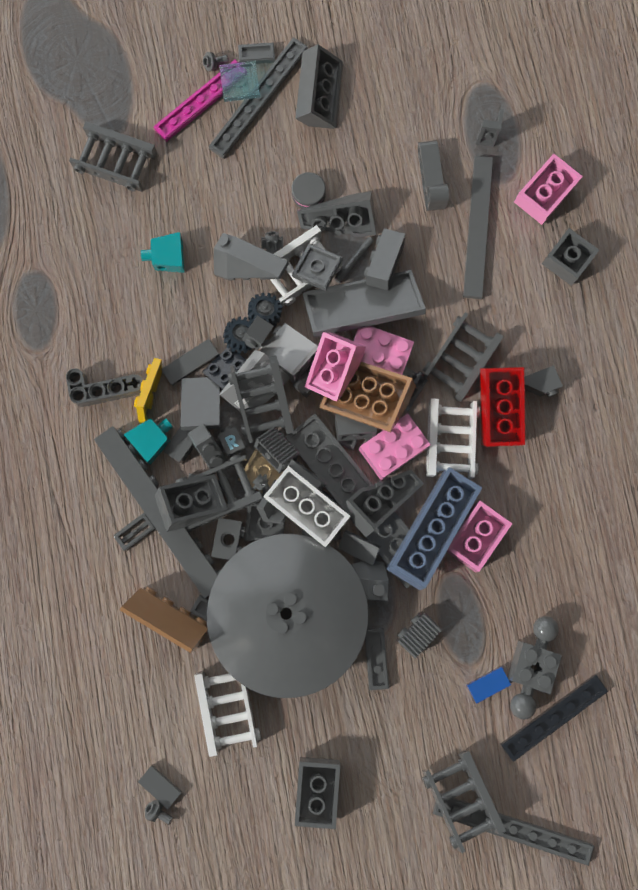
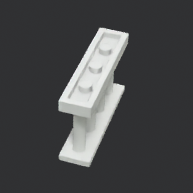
M317 225L274 253V255L289 262L290 258L294 255L301 258L308 244L326 250L319 241L321 230ZM343 261L341 262L336 273H338L341 270ZM290 262L286 271L297 284L296 288L288 292L279 279H270L282 295L279 298L282 307L291 305L296 300V297L313 287L292 277L294 268Z
M430 399L427 440L431 445L427 448L426 477H434L436 472L445 471L448 467L456 472H468V479H473L478 474V463H475L476 422L480 416V407H477V401H473L470 404V408L442 407L439 404V399ZM441 414L470 416L469 427L441 425V423H438V416H441ZM440 433L469 434V446L440 444V442H437V435H440ZM437 453H468V465L440 463L437 461Z
M205 672L196 673L194 677L209 757L217 756L222 746L252 740L253 747H257L258 740H261L259 728H255L248 688L241 684V692L212 697L208 694V688L211 685L230 682L236 679L229 673L214 677L205 676ZM244 699L245 712L218 718L212 715L211 708H214L215 705ZM248 720L250 732L220 738V736L216 737L215 729L218 726Z

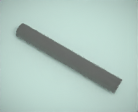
M371 237L364 241L334 278L336 282L341 283L374 242Z

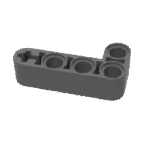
M437 140L418 142V158L426 210L446 209L449 201L448 185L444 184L438 142Z
M77 368L70 369L66 374L70 400L80 407L133 397L141 393L140 387L143 379L139 375H129L88 384L87 376ZM76 375H80V380L74 383V377ZM138 381L140 384L137 385L138 388H135V382ZM117 385H122L121 391L114 393V388ZM99 389H103L102 395L96 397V391ZM84 393V398L77 401V395Z

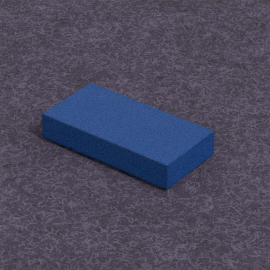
M501 666L466 684L476 704L511 685Z

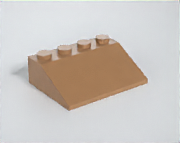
M361 362L339 401L336 402L324 396L319 408L391 433L409 404L416 385L413 378Z
M148 586L146 589L140 588L120 608L121 612L190 653L199 648L208 632L207 621L200 617L195 619L190 616L191 612L184 607H180V609L173 605L174 601L165 596L163 599L156 595L157 591Z

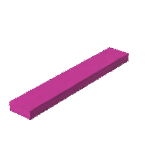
M235 59L154 126V130L167 142L248 75L247 71Z

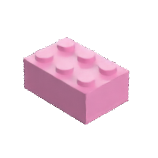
M553 154L518 193L514 203L543 225L577 186L583 176L557 155Z
M372 326L358 328L354 338V342L366 346L361 362L403 375L414 341Z
M407 413L398 420L391 433L384 430L361 445L359 451L382 481L425 451L431 444Z
M478 501L467 514L446 552L472 571L480 572L512 523L483 502Z

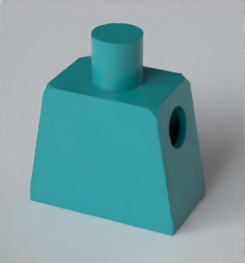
M177 232L152 238L151 249L141 250V260L152 261V265L157 271L185 273L181 233Z
M166 418L158 425L152 419H149L126 432L124 436L151 465L170 442L165 434L173 426Z

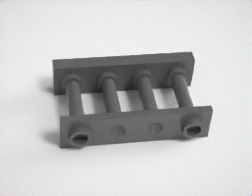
M85 121L83 129L88 140L79 160L70 157L69 161L73 169L80 174L85 172L123 185L130 191L137 190L142 192L143 188L138 178L146 159L151 158L155 160L157 155L155 145ZM97 141L104 142L105 146L97 165L94 166L86 163L94 143ZM116 146L121 148L122 152L114 171L103 169L112 147ZM129 153H137L139 158L131 177L121 175Z
M466 312L462 317L458 316L453 323V326H455L454 330L433 362L428 361L422 370L425 372L424 378L432 374L455 389L454 391L457 394L454 398L459 402L465 397L480 374V368H484L504 337L498 332L494 337H488L464 321L468 316ZM459 328L484 342V345L487 347L484 353L476 351L454 337ZM449 343L475 358L474 361L477 363L474 368L471 366L467 367L444 352ZM439 358L463 372L464 376L467 377L465 382L458 383L436 369L434 366Z
M276 355L269 357L270 364H266L267 367L236 374L234 365L230 366L231 373H228L230 385L234 384L244 421V425L241 426L244 437L248 436L249 443L253 442L252 433L273 427H285L287 434L294 433ZM267 374L269 376L273 375L274 382H271L270 385L244 391L240 390L238 381ZM273 392V394L277 393L278 399L275 402L245 409L243 402L245 398ZM276 409L282 412V416L279 419L249 425L247 416Z
M235 455L230 458L229 462L189 479L183 477L176 480V483L217 474L228 500L226 502L227 511L188 526L190 530L253 505L263 499L260 491L256 492L252 489L242 463L247 461L245 455ZM234 466L246 492L244 494L245 497L240 500L237 497L235 498L224 472Z
M463 751L458 754L460 757L458 763L431 775L429 770H424V777H422L426 788L431 789L450 831L451 837H449L452 847L454 850L458 849L461 853L466 852L462 843L488 830L494 831L496 834L506 831L469 751ZM461 770L467 772L469 779H467L466 783L440 795L435 784L436 782ZM469 790H475L478 796L476 802L449 815L444 804L445 802ZM478 810L485 811L487 816L486 822L458 835L453 824L454 822Z

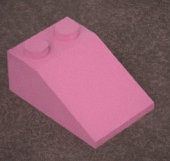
M323 332L304 387L338 402L358 369L366 346L335 333Z

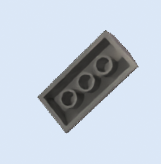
M319 44L303 51L295 119L310 127L334 129L337 124L343 61Z

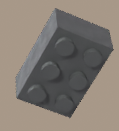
M300 757L295 826L336 829L340 760Z

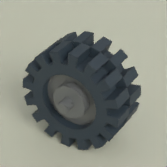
M261 293V296L256 294L255 298L252 297L248 304V319L254 321L258 315L275 327L277 322L279 323L282 313L280 300L276 301L277 297L275 295L271 297V293H268L267 296H265V293Z
M239 316L237 320L233 318L231 322L227 323L223 334L224 344L227 343L226 347L228 349L231 347L232 352L237 350V353L241 354L242 351L247 353L248 350L251 351L253 349L242 340L253 323L251 319L248 322L247 317H244L242 320L241 316Z

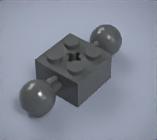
M549 616L539 617L534 622L533 632L537 637L535 646L518 641L507 678L523 685L521 693L516 694L510 702L512 713L519 719H529L535 714L536 702L532 697L535 689L551 694L562 655L546 650L548 642L554 640L559 633L558 623ZM537 665V669L533 670L531 666Z

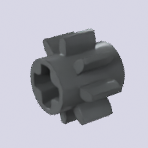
M276 231L266 232L265 237H261L262 249H266L267 252L272 254L276 253L280 248H283V236L279 237V233Z

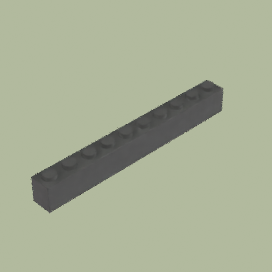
M114 426L110 427L96 437L94 441L204 598L209 597L220 569L216 571L213 567L214 560L208 553L204 554L201 550L203 548L202 543L197 537L195 539L190 534L192 530L188 526L169 532L166 531L155 499L159 482L154 475L149 476L146 471L148 467L142 459L139 461L135 456L137 454L136 449L132 444L128 445L124 440L126 439L124 432L121 429L117 430Z

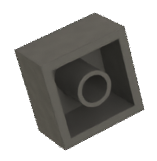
M568 228L542 262V265L572 286L599 252V249Z

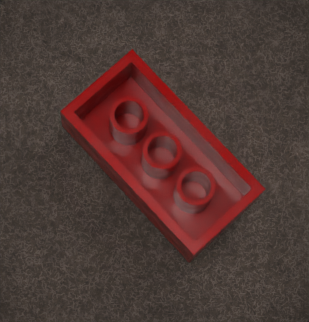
M524 367L480 368L481 445L486 447L525 445Z

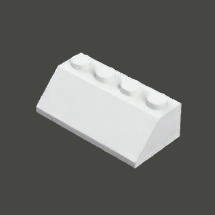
M289 466L263 496L324 547L329 544L350 517L349 514Z

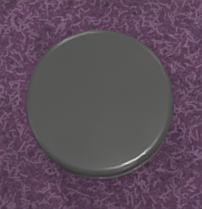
M305 172L294 179L292 183V199L298 207L305 208L323 203L326 186L319 175Z

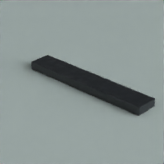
M594 674L500 743V745L512 762L516 761L606 694L608 690L598 676Z

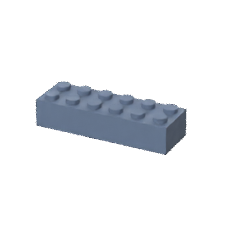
M450 467L443 471L388 565L387 570L418 590L425 589L482 487Z

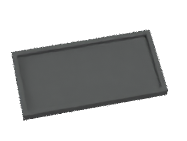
M412 270L394 273L388 290L369 286L366 279L331 286L326 291L316 289L303 292L314 338L322 336L323 332L338 333L426 314V308Z

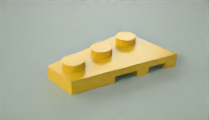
M154 358L152 364L148 365L147 378L142 381L140 396H137L135 399L134 407L137 410L139 424L148 420L146 416L147 409H152V392H156L162 374L161 369L163 368L162 359Z

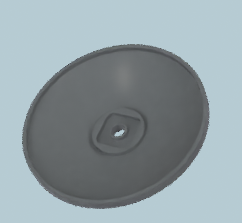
M297 534L268 536L250 543L233 555L219 572L211 589L207 607L208 634L214 652L223 667L245 687L260 694L277 698L307 696L323 690L336 682L357 658L365 640L368 625L366 594L359 576L351 564L330 545L324 547L312 537ZM284 608L292 610V616L288 620H284L281 617V611Z

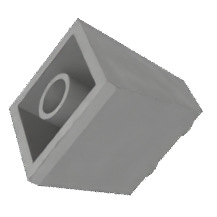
M284 323L282 327L279 325L274 330L273 337L270 340L266 339L262 343L260 352L265 353L268 357L276 355L279 367L290 377L289 380L294 383L313 363L318 346Z

